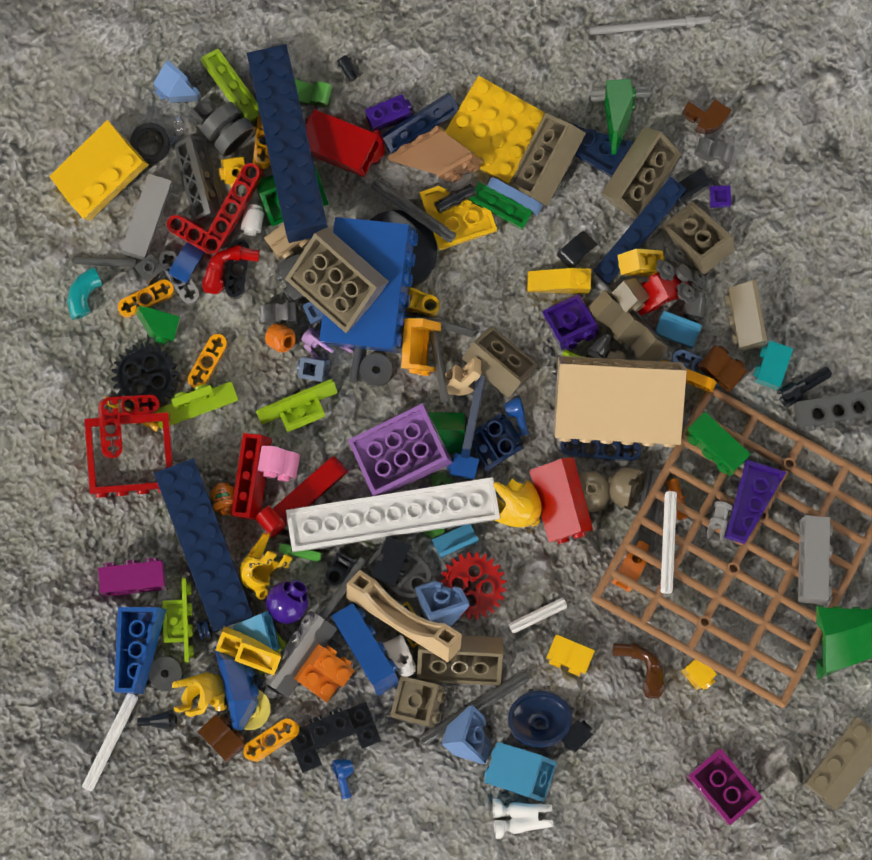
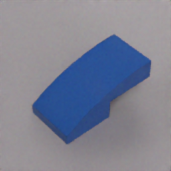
M187 242L171 266L168 275L187 284L205 252Z

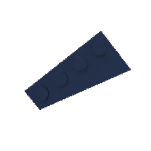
M570 123L586 133L574 156L612 177L633 142L622 140L616 155H612L609 134L605 135L596 132V130L585 129Z

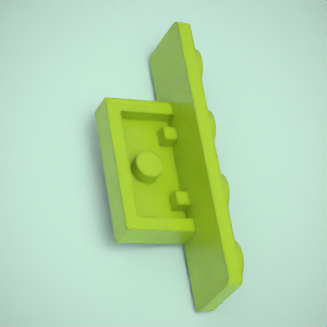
M330 379L311 388L304 389L297 394L285 397L273 404L266 405L258 409L256 413L262 425L281 417L288 433L326 417L319 401L338 392L333 379Z
M232 382L214 388L211 385L206 386V384L195 387L193 392L187 393L183 391L176 394L175 398L171 399V404L158 408L155 413L169 412L170 424L172 426L238 401V397ZM158 422L160 429H163V423Z
M186 577L182 578V600L162 601L163 609H167L163 621L164 643L184 642L185 663H191L190 658H194V646L190 645V637H193V624H189V616L193 615L192 603H188V595H192V584L188 582Z

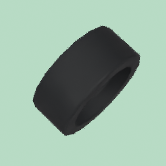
M143 123L136 127L131 135V145L148 164L160 162L169 153V136L159 124ZM146 132H155L162 139V147L155 154H145L139 148V138Z

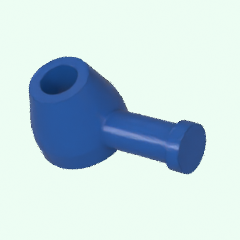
M515 397L505 403L506 414L508 417L517 418L520 436L528 435L530 432L527 428L521 397Z
M350 759L333 760L332 767L335 777L339 782L342 793L341 797L342 799L350 798L352 794L350 793L346 778L354 772Z

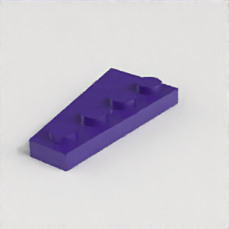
M749 460L745 461L725 534L726 539L742 544L746 543L785 476V471Z

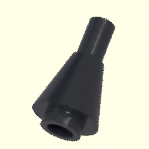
M168 710L151 717L138 718L137 725L173 731L174 726H177L176 713L173 714L172 710Z

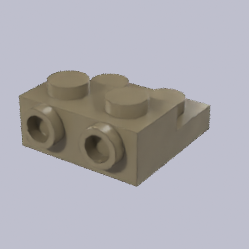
M400 676L390 717L434 728L441 718V713L438 711L440 703H444L446 698V692L443 691L444 687Z

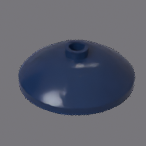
M533 691L520 696L512 704L508 714V724L512 734L520 742L532 747H548L560 742L568 734L572 724V714L568 704L560 696L547 691Z

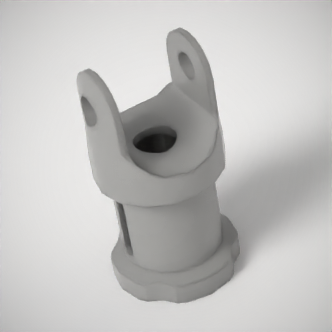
M717 501L714 503L715 511L713 518L709 521L707 538H711L713 530L721 529L720 539L723 540L729 524L727 522L729 512L732 511L733 506L726 502Z

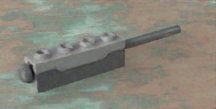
M360 557L323 611L318 615L310 611L303 618L302 624L297 631L290 636L285 648L279 652L282 657L275 675L265 672L262 679L267 683L264 687V693L268 698H276L278 696L276 691L287 698L290 697L299 684L294 677L318 644L325 647L337 629L326 620L346 593L347 583L359 570H362L367 562Z

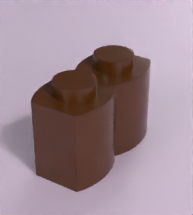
M714 345L697 367L707 376L714 379L723 389L730 392L747 370L744 368L743 362L738 359L734 360L728 355L727 349L720 345L719 347Z
M215 714L197 732L227 763L245 746L243 743L245 738L238 730L233 732L228 727L231 723L223 715L218 717Z

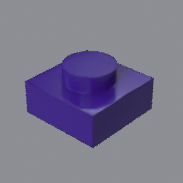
M730 185L709 187L710 208L731 207Z

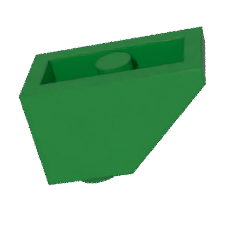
M141 305L136 308L135 312L148 335L151 338H155V342L167 345V342L174 341L180 316Z

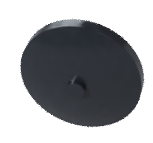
M403 210L385 211L372 217L371 221L409 224L416 230L418 243L413 249V254H415L416 258L415 265L411 266L410 274L413 275L411 287L415 288L422 284L432 273L437 260V243L433 231Z

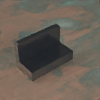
M702 168L679 182L687 191L678 199L677 208L713 185V178L708 179Z

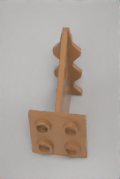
M435 126L432 131L418 136L415 141L401 146L396 152L388 156L389 161L436 174L437 177L452 183L463 178L462 175L467 172L477 171L480 169V165L485 163L483 158L478 157L461 145L439 126Z

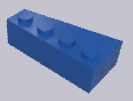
M352 603L332 615L333 621L351 648L356 660L360 663L368 680L372 683L377 695L380 696L397 686L399 680L395 671L398 669L392 659L387 660L384 654L387 651L382 642L377 643L374 639V636L377 634L371 624L368 626L365 624L364 619L366 616L360 607L356 609Z
M118 607L114 692L144 694L167 609L159 607Z

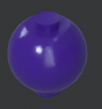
M301 581L280 582L270 589L266 598V607L274 621L289 624L300 620L304 616L308 608V597L306 594L307 588Z

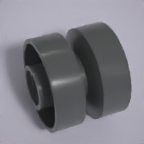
M228 102L215 110L205 120L200 129L209 141L216 140L214 146L224 157L235 153L244 146L256 131L255 126L248 118L240 119L242 112L233 102Z

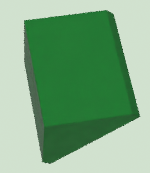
M428 412L448 453L461 454L465 435V413Z

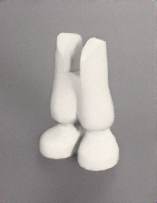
M493 799V818L511 817L510 820H494L495 839L503 838L506 831L518 834L553 827V820L543 819L539 821L538 812H552V805L511 802L505 806L500 799Z

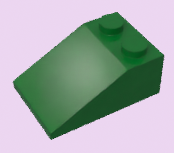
M631 79L606 80L604 107L612 155H616L630 123L631 113L635 111L634 99H636L635 86L632 87Z

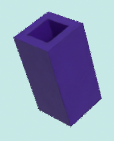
M403 94L365 109V116L371 130L378 129L380 131L410 117V111L413 109L409 99L405 100Z

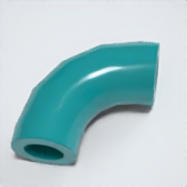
M95 267L77 276L69 288L67 305L72 320L83 318L91 313L88 306L89 294L97 287L102 286Z

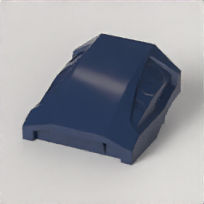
M503 413L479 426L474 431L472 446L482 460L486 472L524 449L521 437L511 421Z

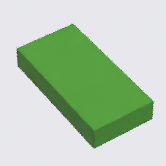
M280 543V553L315 562L321 561L322 553L311 550L292 553L290 545Z

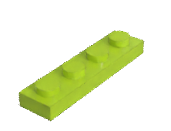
M216 49L204 55L200 60L228 100L242 112L241 118L246 117L251 123L257 120L260 115L257 101L220 50Z

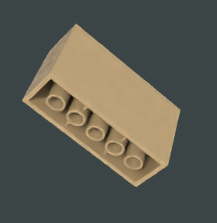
M558 356L553 426L555 438H559V441L569 442L571 439H579L583 443L600 440V443L603 444L621 441V444L633 445L634 442L642 443L644 446H654L655 443L663 444L664 447L681 445L687 372L684 364L681 362Z

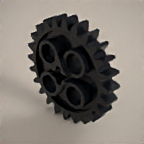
M141 343L140 349L133 345V351L131 352L126 348V356L119 354L121 362L114 361L118 369H112V373L117 375L111 378L113 382H117L113 388L114 390L120 389L117 396L154 395L162 404H166L164 398L171 399L172 397L169 392H176V388L172 385L179 384V381L174 378L179 375V372L173 371L178 366L176 363L170 364L174 359L173 356L166 358L168 351L164 350L161 353L159 345L154 350L152 343L148 345V348H145L144 344ZM155 359L157 364L153 368H148L146 366L147 361ZM130 366L137 367V372L134 375L127 374V369ZM159 369L163 370L161 373H155ZM144 372L148 375V380L146 381L142 378V373ZM162 378L164 383L160 387H155L153 385L154 380ZM129 380H135L131 384H128ZM137 385H143L144 391L141 394H135L134 388ZM148 399V402L139 403V407L145 405L150 410V404H153V402H149ZM130 400V407H133L134 404Z

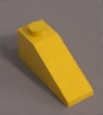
M565 268L528 271L527 292L589 294L591 289V269Z

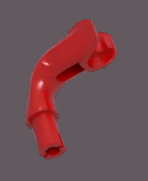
M236 245L217 252L211 257L202 282L203 291L209 294H219L224 285L222 275L225 262L227 260L240 261V259L259 262L260 250Z

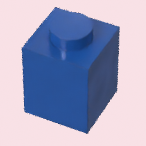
M455 453L454 458H451L453 463L447 466V470H451L450 476L469 481L474 480L479 459L470 456L464 458L461 457V454Z

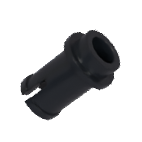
M344 55L337 60V67L341 68L348 81L352 82V79L356 80L360 74L352 64V58Z

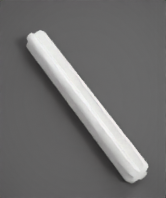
M667 491L664 501L660 590L663 594H671L673 591L677 493L674 491Z
M132 693L127 694L82 785L84 789L93 791L138 700V696Z

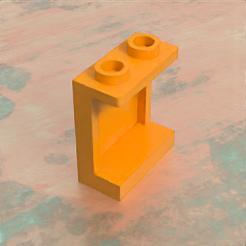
M404 318L401 368L408 369L410 374H418L420 376H430L431 372H436L434 367L427 366L430 331H441V323L423 318Z

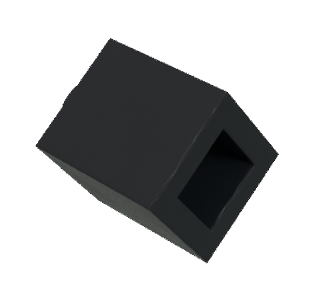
M577 720L561 741L575 753L593 735L590 732L592 728L584 720L582 722Z

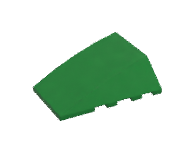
M816 605V624L823 632V659L816 660L818 680L872 658V607L869 609H861L860 607L848 609L841 606L825 608L824 606Z

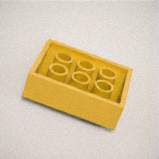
M106 120L49 177L83 219L91 221L149 164L112 123Z

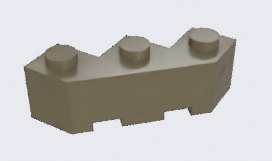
M605 289L588 307L593 314V319L598 324L604 323L614 332L613 337L620 344L625 342L632 347L636 353L635 357L637 360L658 361L669 349L661 337L655 332H651L633 312L625 313L614 296Z

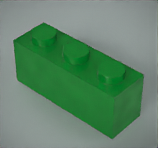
M706 412L684 434L687 436L686 438L690 444L701 449L705 458L715 462L717 468L723 474H727L730 477L751 455Z

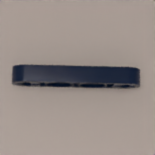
M571 439L570 442H572L573 446H579L580 441L579 439ZM592 440L591 443L596 446V451L593 454H588L585 451L584 447L587 443L582 442L581 453H577L578 449L573 448L571 452H567L568 450L564 448V445H567L568 442L562 441L560 445L562 454L568 457L631 462L637 460L641 455V447L636 442L633 445L621 444V441H613L612 445L617 448V452L612 456L605 452V447L609 444L600 443V440ZM620 445H624L622 450H629L630 446H633L637 453L630 457L629 453L623 452V457H620Z

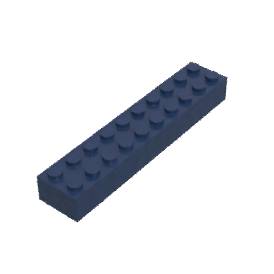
M287 44L248 52V62L287 239L289 243L310 239L314 233L327 228L328 225Z

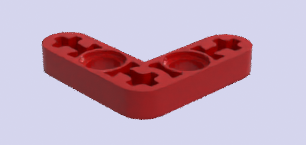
M154 395L108 397L99 402L101 450L105 457L116 458L122 453L120 416L155 413L160 404L157 397ZM148 399L149 402H153V406L150 407V410L147 406L139 407V403L148 402ZM126 400H131L134 404L131 412L126 411L124 408ZM109 401L110 405L119 404V408L110 409L109 413L108 409L104 408V405L108 404ZM108 422H112L115 425V431L112 434L107 433L105 429ZM116 436V439L112 440V446L116 447V451H113L112 455V452L107 449L111 446V440L106 441V437Z

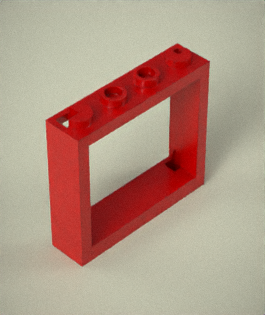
M169 412L120 416L121 425L162 422L166 468L174 466ZM99 418L84 419L90 494H95V498L108 497V493L116 492V496H128L129 491H137V495L150 494L151 489H158V493H161L157 482L97 487L92 427H100ZM112 422L106 424V426H115Z

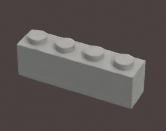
M149 173L146 179L143 178L140 185V190H142L140 198L137 197L133 206V209H135L133 217L130 216L127 222V235H123L120 242L124 255L143 260L150 254L173 189L171 180Z
M805 515L800 519L798 602L824 604L831 597L832 587L829 586V578L832 575V566L829 565V557L832 556L833 551L832 545H830L833 525L830 524V517Z

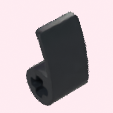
M582 231L559 251L557 257L568 268H575L584 256L597 246V243L585 231Z

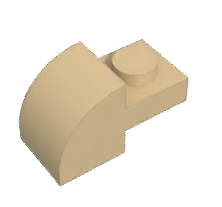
M474 357L463 368L455 364L445 373L448 394L461 396L474 391L475 381L482 374V361Z

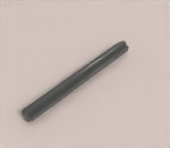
M523 671L468 706L473 705L480 712L529 682L530 679L527 673ZM468 706L435 725L434 728L419 735L421 743L427 745L443 735L447 726Z

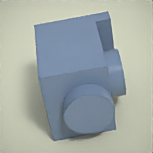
M301 357L297 363L298 378L321 382L328 380L330 359ZM313 364L316 365L315 372L311 368Z

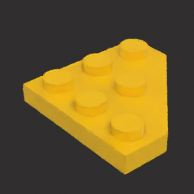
M440 186L419 192L425 212L456 233L455 239L450 243L433 232L439 251L497 232V227L490 210L465 200L460 206L451 207L440 214L434 202L446 197L450 192Z

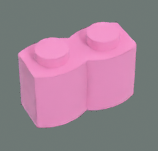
M262 446L258 471L264 473V477H278V481L290 482V479H297L300 454L274 446Z

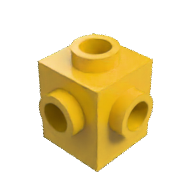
M243 156L221 159L222 168H219L220 179L224 180L225 184H230V187L233 186L242 167L245 165ZM236 169V174L232 175V171Z

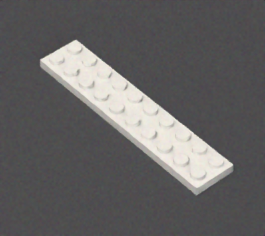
M493 477L286 510L292 553L386 538V536L393 537L498 520L500 515L496 492L493 487Z

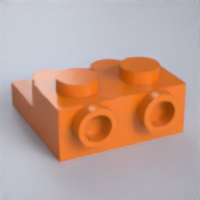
M318 644L294 679L322 700L328 702L339 686L344 687L355 670L350 667L353 663L343 656L339 659L335 656L338 652L329 645L324 648Z

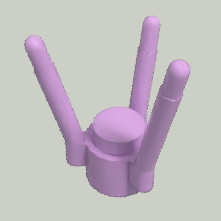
M309 328L302 336L301 341L305 343L304 348L314 358L319 357L312 348L317 349L319 346L333 353L334 350L319 341V330L315 331L313 328ZM340 347L350 353L354 352L351 348Z

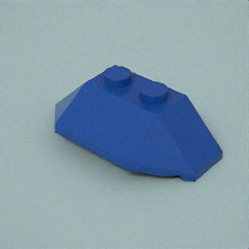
M215 650L233 728L243 730L258 705L257 697L259 696V690L252 678L254 676V669L234 661L235 657Z

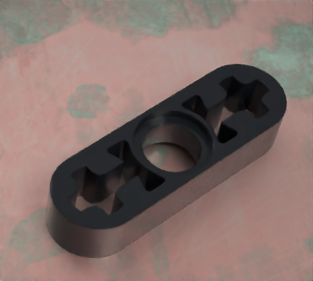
M242 239L235 240L231 247L243 245V247L249 248L248 243ZM229 260L225 291L231 299H239L244 294L248 260ZM235 264L243 266V272L239 275L232 273V267ZM234 279H242V281H237V287L240 291L232 294V290H229V288H233Z

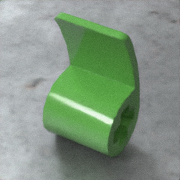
M295 79L300 102L319 107L328 106L332 91L330 84L319 81L315 82V84H310Z

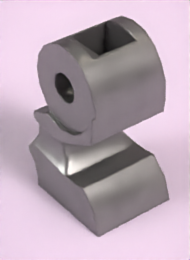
M699 138V144L694 155L706 161L719 159L721 165L729 169L736 146L729 143L723 144L720 141L714 142L708 138Z
M295 302L276 303L275 305H262L258 307L260 311L259 324L273 325L274 323H281L286 320L289 324L298 325V309Z

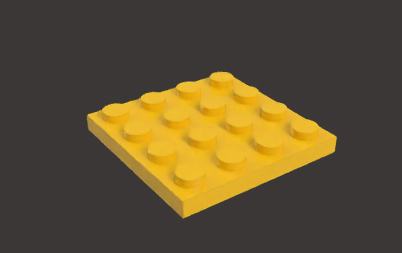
M478 75L445 133L475 155L484 159L485 163L480 165V170L505 184H509L545 112Z

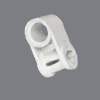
M402 634L384 642L383 645L387 654L396 665L398 673L403 677L414 674L416 665Z

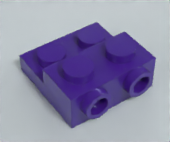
M579 293L542 311V315L561 350H572L577 346L578 342L584 339L585 341H590L599 333L597 324Z

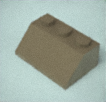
M756 280L728 288L727 294H724L725 306H729L730 310L728 324L733 327L734 334H731L733 347L736 346L737 352L762 348L767 338Z
M492 326L472 343L462 357L466 363H469L474 357L482 361L481 375H485V380L492 383L508 398L521 387L538 367L536 362Z

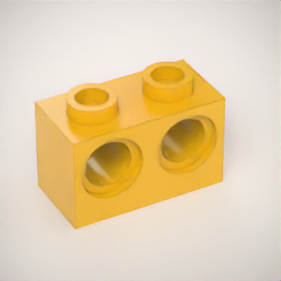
M634 249L619 254L618 261L621 275L648 277L657 273V261L659 259L664 261L663 250Z
M696 659L681 670L696 690L701 688L705 690L716 682L714 680V677L717 675L716 672Z

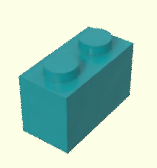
M773 341L763 345L759 354L762 357L760 365L756 364L753 376H756L754 383L778 390L781 387L793 348Z

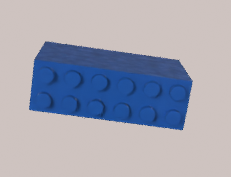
M335 217L333 233L389 282L379 297L348 333H345L323 313L319 341L330 346L400 353L401 348H403L404 318H408L405 315L406 307L410 305L408 288L413 283V275L410 273L411 266L415 265L416 256L413 254L414 246H417L418 234L409 224Z

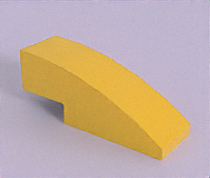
M226 626L222 630L215 649L235 657L234 661L272 675H275L282 657L281 654L265 644Z

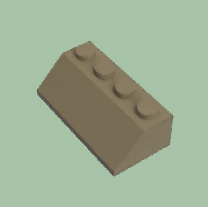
M545 113L519 162L517 171L507 185L548 206L586 133L566 121Z
M644 127L601 195L611 205L636 219L657 194L682 154L661 131Z
M462 635L461 649L449 662H446L418 644L417 680L437 683L500 686L503 637Z
M859 717L852 718L802 783L835 811L872 765V728Z

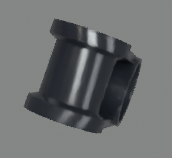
M340 547L325 574L326 584L333 589L339 588L359 557L350 555L344 551L343 547ZM330 574H339L341 577L340 581L332 583L329 580Z

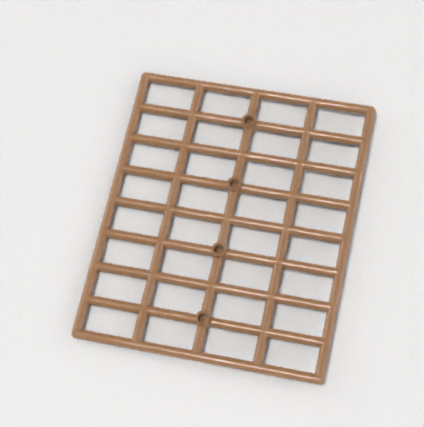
M714 388L713 392L705 391L682 432L681 445H676L673 448L591 599L596 604L777 706L785 708L823 636V632L817 627L810 643L770 622L780 602L815 622L816 612L784 595L794 576L799 578V549L790 564L752 543L760 526L764 524L799 544V534L768 518V511L775 498L780 499L806 515L827 517L826 514L836 497L872 517V508L839 490L848 472L857 475L871 484L872 474L717 388ZM712 395L750 416L741 435L719 422L717 423L743 447L745 446L779 465L780 470L786 472L746 543L735 542L740 547L729 564L692 543L701 524L706 527L709 526L710 519L706 515L715 498L733 506L735 499L720 491L728 475L720 472L715 483L711 486L674 465L684 446L704 457L702 450L690 444L686 438L687 436L684 434L702 415ZM757 421L796 442L786 459L748 439ZM803 446L841 467L832 485L796 466L795 460ZM738 468L734 474L741 478L743 469ZM670 472L708 493L699 512L677 501L676 510L694 519L685 538L675 534V543L680 547L674 556L673 577L712 598L702 617L665 598L660 591L661 582L656 591H653L616 570L626 551L661 570L662 561L631 544L641 524L663 536V527L646 518V515L655 498L662 502L665 501V493L661 492L660 489ZM790 472L828 493L819 511L780 490ZM830 518L833 530L857 542L860 546L851 563L833 553L829 557L830 562L846 570V573L837 590L832 587L831 596L833 598L828 608L838 606L872 541V523L863 537ZM715 529L714 531L720 534L721 529ZM687 550L724 570L725 575L716 591L677 569ZM747 550L787 571L777 590L740 570L739 565ZM612 577L651 599L641 619L602 597ZM736 577L772 597L763 617L724 596L732 578ZM719 603L758 624L749 644L711 623V618ZM658 604L696 624V629L688 644L679 641L648 623ZM766 629L805 650L796 670L756 649ZM707 630L744 651L734 671L695 650L704 631ZM752 656L791 678L782 697L742 676Z

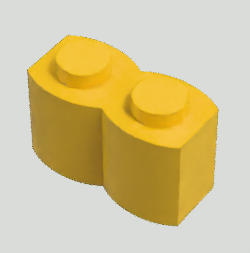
M555 635L546 659L550 660L548 664L557 668L563 665L569 668V673L580 677L581 673L586 674L595 650L562 636Z

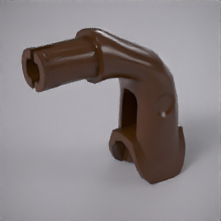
M632 642V644L613 643L612 656H626L645 662L646 681H643V693L647 698L658 699L664 692L663 669L658 657L635 642Z

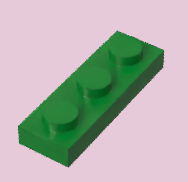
M481 182L475 188L476 196L469 198V201L475 205L490 210L495 216L521 230L524 229L533 213L532 210L525 208L523 205L505 197Z

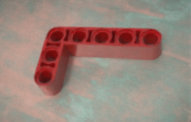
M247 163L242 167L209 230L184 215L169 217L167 220L168 230L208 254L222 251L263 177L262 166L257 163ZM252 166L257 170L254 178H251L248 174V170ZM240 185H244L247 188V193L244 196H241L238 192ZM231 203L237 206L235 214L229 212V205ZM177 218L182 222V227L179 230L174 227V221ZM221 221H224L227 224V230L225 232H222L219 229V223ZM193 229H197L200 233L197 240L192 237ZM211 239L217 241L218 246L215 250H212L209 246Z
M332 456L275 507L272 508L269 505L255 517L258 524L271 538L275 537L288 526L286 510L311 506L348 473V470L336 456Z

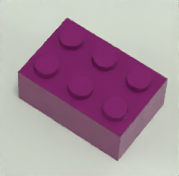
M147 558L143 563H139L137 560L124 561V565H116L115 562L104 563L103 567L98 568L100 593L105 597L168 590L166 567L158 558Z
M721 748L715 750L686 775L687 779L726 825L734 823L762 798Z

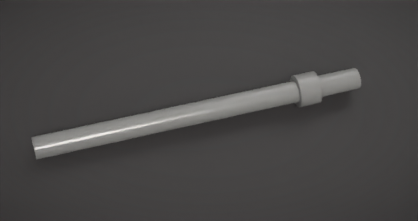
M685 15V18L589 27L590 35L678 26H686L688 28L695 27L698 24L711 23L710 15L696 17L694 15Z

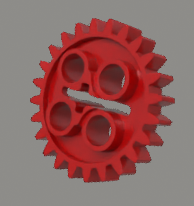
M467 552V558L459 554L460 561L452 558L454 565L446 564L449 571L441 573L446 578L445 580H439V582L445 584V587L453 589L454 580L461 578L464 582L463 591L471 586L470 581L476 582L483 575L488 574L485 580L476 585L477 590L472 589L465 594L466 598L470 594L474 595L477 602L474 606H469L460 618L465 613H467L468 620L471 619L472 614L478 620L480 613L486 618L488 617V610L491 613H495L494 605L501 607L498 602L499 599L505 600V597L501 595V592L507 591L506 588L502 587V584L507 583V580H501L505 572H498L501 565L494 566V558L487 561V554H484L482 558H480L479 552H476L474 557H472L471 552ZM473 565H477L480 568V574L477 577L472 576L470 573ZM485 582H490L493 585V591L489 594L483 590Z

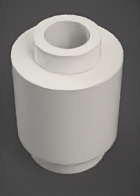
M247 204L243 212L240 228L244 231V234L256 236V233H261L264 217L263 207Z

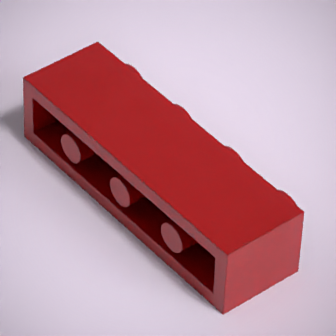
M243 433L231 516L240 519L256 520L255 517L262 511L266 477L263 476L264 473L258 471L261 447L271 446L272 438L260 434Z

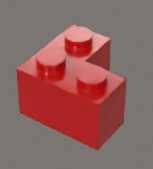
M657 272L649 277L650 281L647 283L645 281L640 283L649 295V298L644 302L645 306L638 311L639 315L643 316L652 313L664 304L678 300V290L676 287L683 281L676 275L673 276L672 281L668 279L663 280L660 272Z

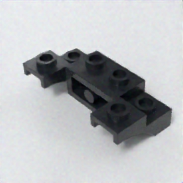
M366 702L343 711L341 707L329 712L330 716L322 719L320 715L310 719L311 724L299 729L298 735L290 742L302 773L322 766L317 749L354 734L357 735L362 749L381 742Z

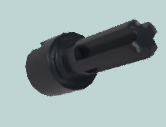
M827 366L823 367L798 383L790 382L778 389L777 394H782L779 398L780 402L788 408L800 401L805 392L829 379L832 375L831 370Z

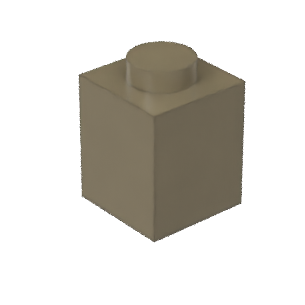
M636 278L624 280L611 293L625 313L633 310L635 312L639 311L645 306L644 302L649 298V295Z

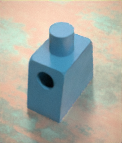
M268 611L239 622L233 627L234 630L250 636L275 651L280 649L273 620Z

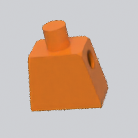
M638 541L636 545L645 552L650 547L643 541ZM627 552L618 571L638 581L647 562ZM613 578L611 583L628 592L632 590L629 586Z

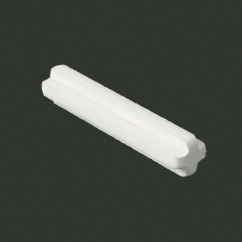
M560 598L510 622L509 628L512 633H516L568 607L564 598Z

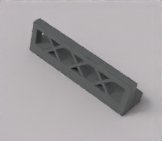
M190 135L175 143L174 148L193 220L200 221L208 216H216L222 206V201L205 136ZM186 145L188 149L186 156L183 154L182 146ZM189 164H191L193 168L191 175H189L188 173ZM194 183L198 187L196 195L193 192ZM199 202L202 203L204 210L201 214L198 211Z

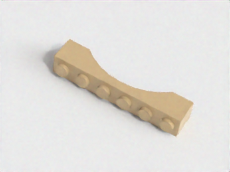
M361 570L347 583V599L446 662H449L461 649V633L445 623L428 621L408 611L396 602L375 579Z

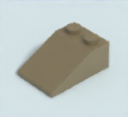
M693 201L661 225L662 229L677 247L684 252L687 259L703 274L707 273L735 251L732 235Z

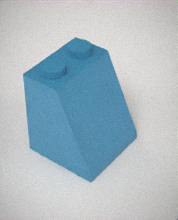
M497 742L491 752L492 759L490 766L485 771L484 782L544 803L557 762L542 755Z

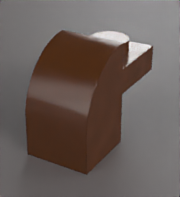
M714 99L706 112L688 102L682 114L685 115V119L689 122H696L698 124L695 129L697 133L712 134L723 126L732 110Z

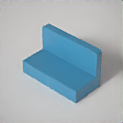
M663 311L655 333L660 337L693 349L702 325Z
M468 524L434 538L432 542L440 559H443L478 543L479 539L475 535L471 524Z

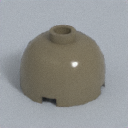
M625 467L618 470L614 476L609 477L607 481L610 486L609 495L616 505L627 510L634 508L637 503L634 498L637 493L641 494L644 483L642 470Z
M594 471L580 473L579 479L588 512H597L604 508L610 499V486L607 479L602 474Z

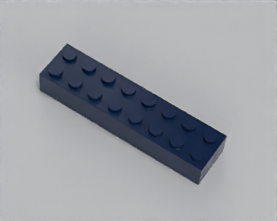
M193 458L155 472V478L213 632L224 628V626L227 627L253 617L195 459Z

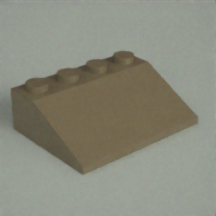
M328 227L314 233L285 278L286 281L345 333L351 330L389 282Z

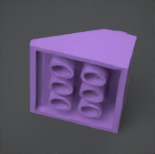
M423 403L348 440L373 496L390 494L453 463Z

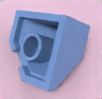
M167 60L153 83L156 90L154 93L161 100L167 99L170 103L199 101L201 99V94L194 86L190 88L191 84L187 80L188 78Z
M437 581L415 587L424 618L428 621L445 623L451 627L469 607V602L461 588H448L443 586V583Z
M473 705L468 706L447 726L442 745L455 756L486 764L491 743L489 737L486 738L483 726L486 725L485 717Z

